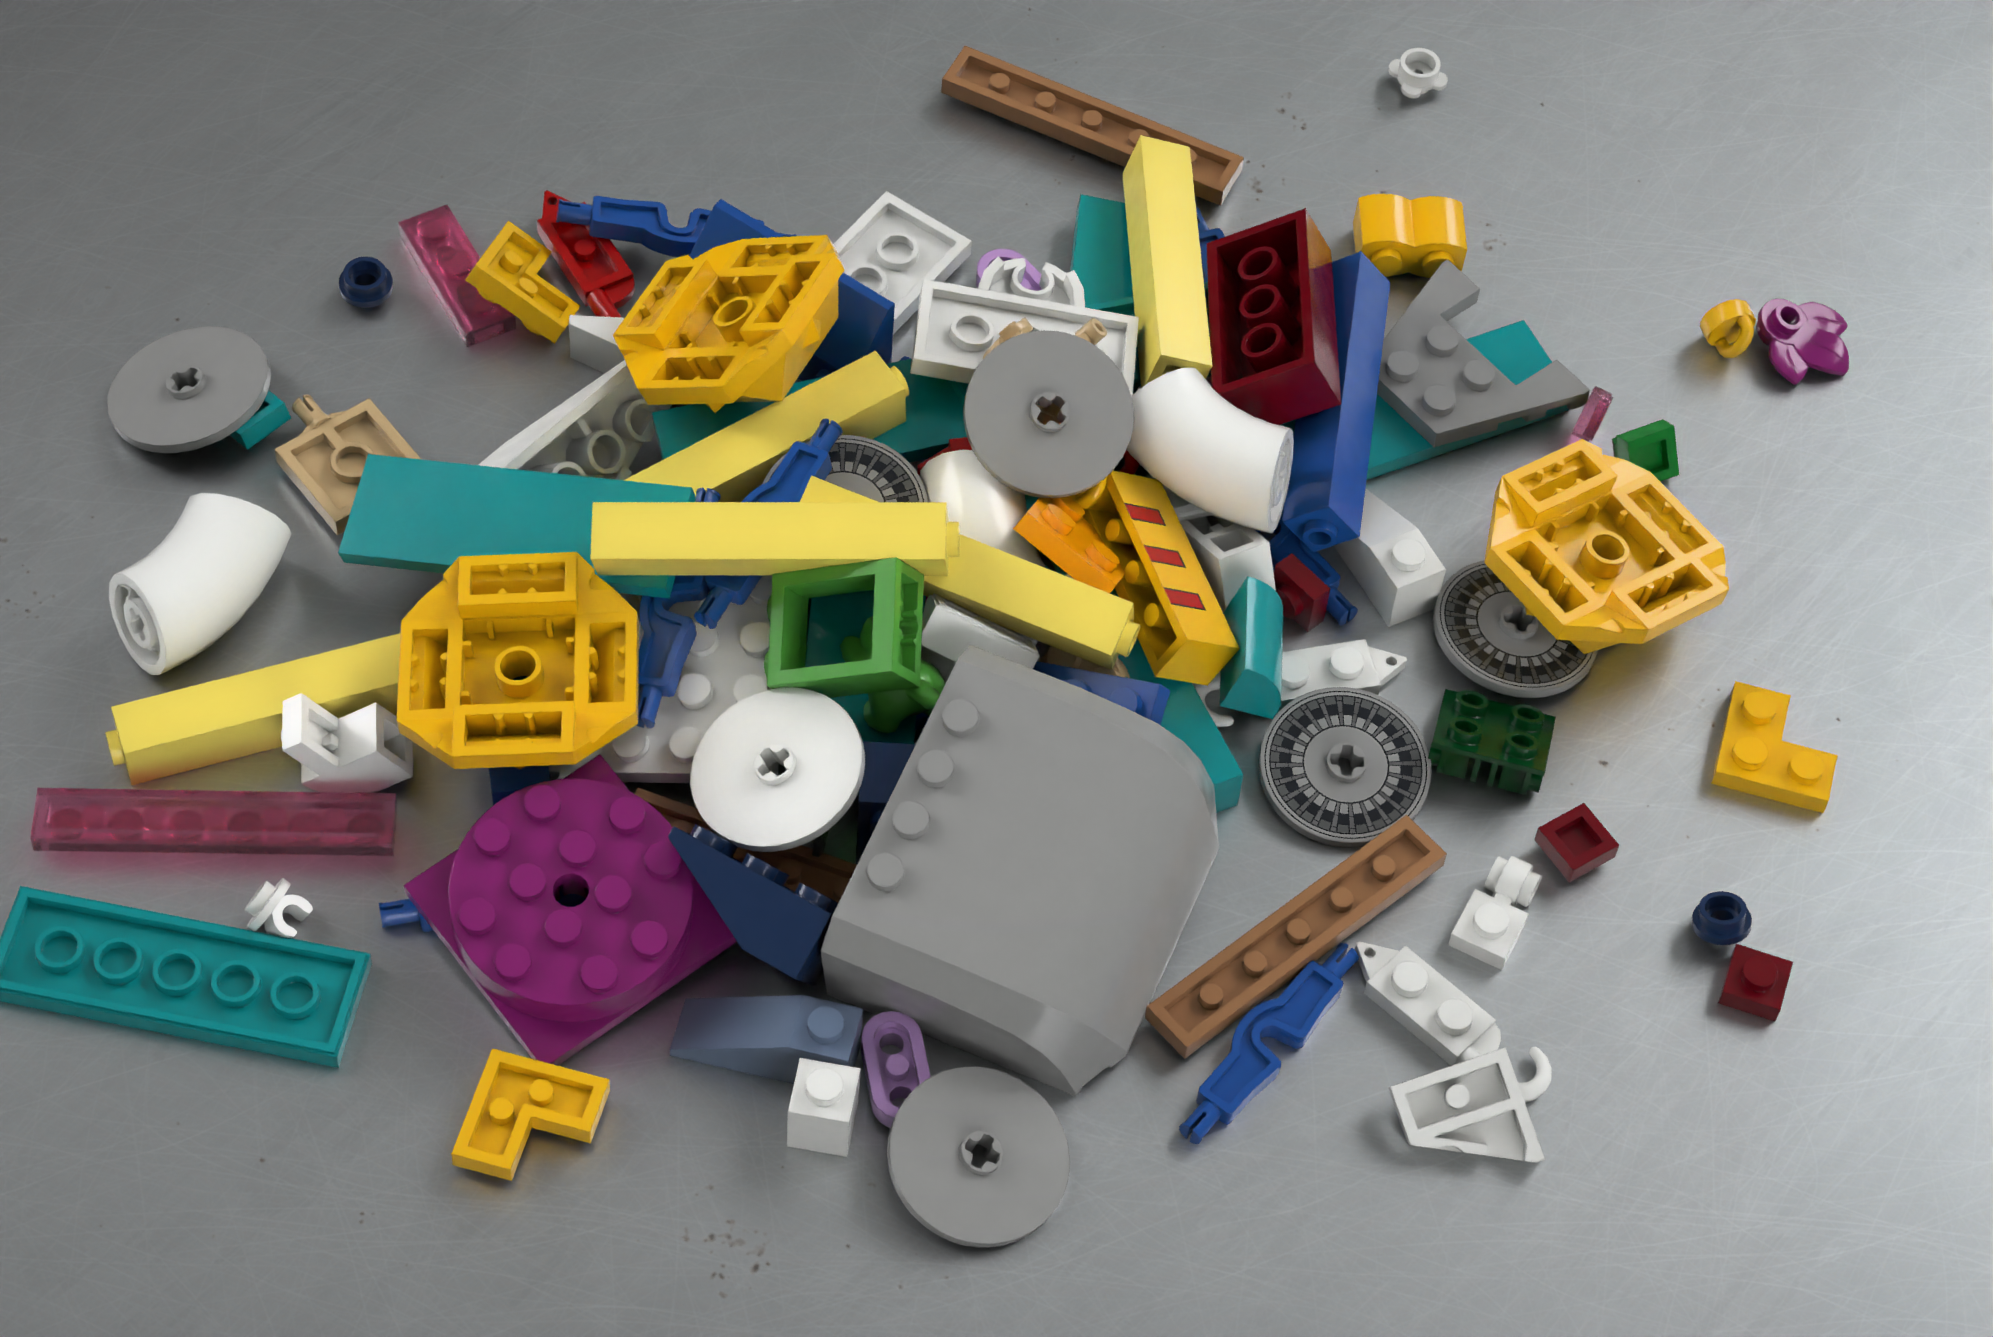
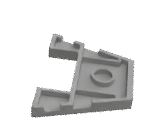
M1449 260L1444 261L1384 338L1377 394L1433 447L1497 430L1498 423L1520 417L1528 422L1545 417L1546 411L1549 409L1567 405L1568 409L1572 410L1585 405L1590 389L1558 360L1553 361L1526 380L1515 385L1447 322L1476 304L1480 288Z

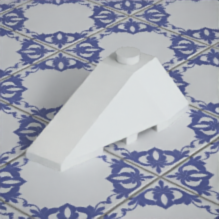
M624 360L505 442L478 465L625 480L632 473L629 467L644 442H650L655 434L652 413L670 409L671 405H648L639 392Z

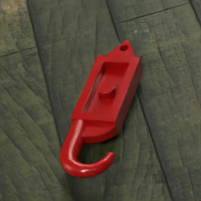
M546 190L544 192L542 218L537 220L539 237L545 246L552 251L551 255L586 307L589 306L595 316L622 318L617 309L631 300L635 292L632 271L610 239L590 236L589 226L556 222L559 199L563 201L569 200Z

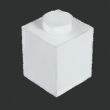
M804 1058L799 1059L788 1108L787 1147L844 1157L848 1156L859 1104L861 1068Z

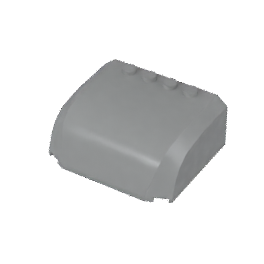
M969 645L957 659L832 915L821 949L827 995L875 1015L888 1011L903 1013L916 1021L924 1035L1070 1095H1078L1081 1092V1087L1106 1067H1113L1127 1055L1146 1013V1007L1153 998L1219 850L1214 784L1202 761L1184 741L1148 718L1080 687Z

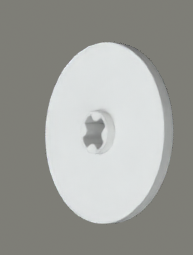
M776 688L762 691L728 708L712 723L702 737L696 749L690 773L693 800L698 812L710 829L737 847L759 852H775L795 848L814 840L828 831L850 808L858 794L864 776V745L861 735L849 714L831 698L803 688ZM777 761L786 768V771L778 777L769 770V767Z

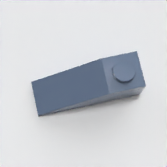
M805 995L686 998L671 1043L670 1056L794 1084L800 1058L855 1067L861 1046L863 1009Z

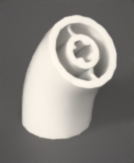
M1180 368L1168 372L1147 383L1131 395L1134 422L1131 439L1126 450L1145 470L1178 496L1214 516L1240 526L1271 534L1274 532L1282 514L1291 474L1294 445L1291 428L1266 422L1233 406L1210 386L1196 368Z
M963 449L942 453L925 464L920 471V478L926 489L928 502H946L949 522H959L961 535L1045 568L1038 549L1013 529L1027 512L1025 494L1007 487L994 478L982 466L973 450Z
M199 493L190 496L181 517L166 538L146 557L114 574L109 582V601L114 622L123 643L137 664L151 675H161L189 661L217 642L229 631L257 600L276 570L292 534L288 525L264 508L236 497L215 493Z

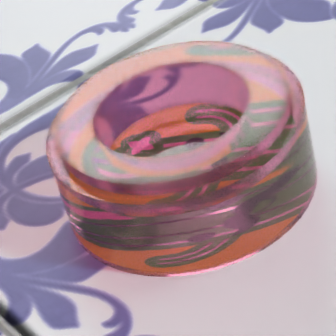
M1598 386L1594 387L1572 431V435L1587 442L1593 441L1614 398L1612 393Z

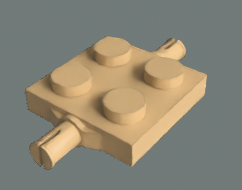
M303 395V401L300 397L297 398L292 405V411L298 415L307 427L298 437L275 448L278 465L336 535L345 531L368 454L421 459L370 398L346 411L329 415L321 410L311 395Z

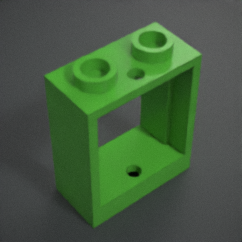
M897 557L772 574V594L767 602V615L770 622L769 651L764 658L767 686L771 689L803 688L821 693L829 698L920 687L924 574ZM874 590L871 659L805 667L808 598Z

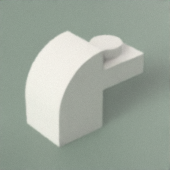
M302 693L283 701L282 751L301 763L302 785L312 790L332 795L373 793L413 777L412 741L399 733L397 717L375 702L338 719Z

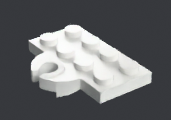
M998 256L984 270L978 288L923 279L916 322L911 374L969 384L975 370L983 360L985 352L1000 337L999 333L1013 321L1017 323L1021 319L1026 318L1034 328L1033 331H1059L1075 335L1090 319L1095 318L1102 323L1107 331V335L1095 346L1102 350L1119 368L1129 387L1130 394H1133L1139 317L1085 308L1084 288L1074 270L1065 273L1057 266L1045 262L1039 282L1042 290L1037 291L1029 290L1020 284L1026 269L1025 258L1003 261Z

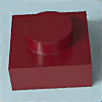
M1291 553L1275 565V588L1283 603V616L1296 621L1308 633L1324 621L1330 588Z
M1585 803L1538 827L1534 839L1569 883L1615 858L1619 848L1617 841Z
M1736 944L1729 961L1718 1003L1775 1022L1781 1010L1793 962Z

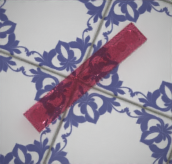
M37 788L30 839L34 851L394 856L397 798L396 793Z

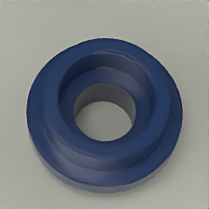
M358 257L351 260L339 277V291L342 298L353 306L361 308L375 307L385 302L391 296L393 278L390 271L378 259Z
M1718 891L1707 894L1701 899L1692 914V928L1702 940L1711 944H1736L1744 940L1751 931L1752 917L1742 898L1730 892Z

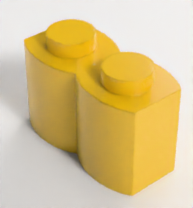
M1371 194L1358 198L1353 219L1355 253L1361 251L1385 277L1410 272L1417 276L1431 278L1439 266L1446 260H1449L1462 271L1467 253L1462 202L1440 196H1427L1409 200L1393 194Z

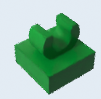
M1664 419L1616 435L1612 439L1614 457L1627 460L1650 471L1660 482L1679 475L1675 426Z

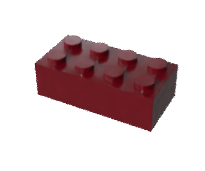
M1306 208L1207 243L1210 346L1213 365L1211 368L1212 388L1238 409L1253 417L1276 425L1341 405L1331 250Z

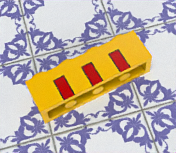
M1112 471L1107 476L1106 487L1102 495L1091 507L1084 510L1085 515L1083 518L1092 524L1106 546L1118 557L1119 564L1126 572L1115 587V590L1120 598L1134 603L1133 622L1140 625L1137 638L1155 677L1208 686L1240 649L1162 483L1157 479Z

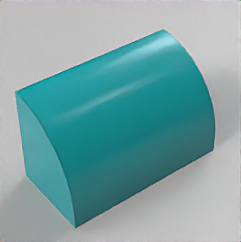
M1247 576L1223 612L1240 649L1220 671L1219 706L1273 719L1280 709L1282 696L1283 603L1278 593L1272 587L1256 578Z

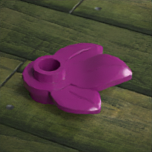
M1782 298L1771 299L1760 309L1756 324L1758 336L1763 343L1769 346L1771 364L1789 382L1797 385L1807 373L1808 367L1844 376L1848 372V350L1843 340L1839 337L1847 329L1848 325L1844 318L1835 310L1816 302L1796 305Z

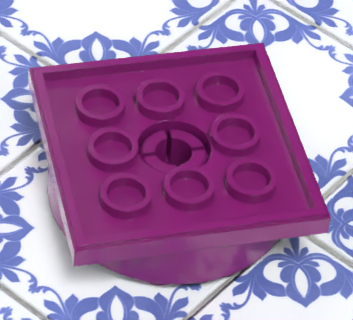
M601 754L563 779L537 783L503 798L489 808L475 822L457 850L404 885L405 894L532 1059L557 1066L737 942L669 840L668 835L673 827L653 806L628 790ZM560 891L564 896L578 894L586 899L576 907H566L558 903Z

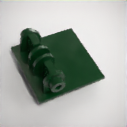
M1445 689L1428 759L1431 760L1432 766L1437 767L1436 773L1464 779L1469 759L1474 758L1475 761L1470 777L1471 782H1476L1481 760L1490 762L1492 764L1486 785L1490 787L1493 786L1498 765H1501L1503 769L1498 788L1525 796L1527 790L1539 793L1542 778L1546 771L1556 717L1544 714L1538 708L1530 705L1519 704L1512 706L1488 700L1484 695L1475 691L1463 690L1457 692Z

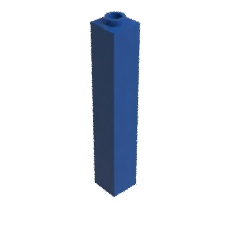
M1361 251L1332 262L1341 405L1296 419L1293 460L1282 522L1312 552L1360 537L1390 291V281Z

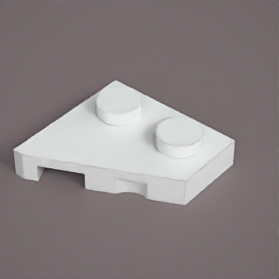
M1506 1047L1388 1087L1408 1145L1536 1163L1545 1160Z

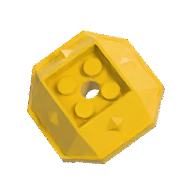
M828 235L741 239L713 247L694 259L689 255L670 259L662 265L616 329L613 337L624 356L639 392L648 405L706 404L716 413L728 403L783 401L838 319V279L845 269Z
M1581 439L1503 475L1499 481L1494 496L1484 563L1524 604L1526 615L1535 616L1557 640L1571 641L1583 654L1619 643L1643 644L1721 605L1729 591L1728 577L1725 576L1724 546L1650 471L1627 460L1602 454V448Z
M578 552L459 556L445 571L443 580L426 593L401 620L396 719L399 733L454 769L516 767L522 769L526 766L577 764L638 724L639 621L637 611L614 588L597 576L594 568ZM528 676L523 680H513L516 677Z

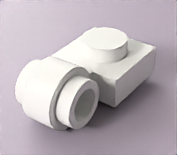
M1498 856L1484 885V888L1494 892L1493 896L1477 889L1474 890L1451 933L1448 945L1502 970L1526 925L1529 913L1515 906L1517 903L1525 907L1529 906L1542 878L1541 875L1532 871L1534 865L1514 856H1511L1509 860Z

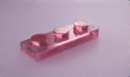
M448 205L398 222L402 241L466 347L516 329L515 315L501 305L489 302L483 298L474 286L465 281L480 257Z

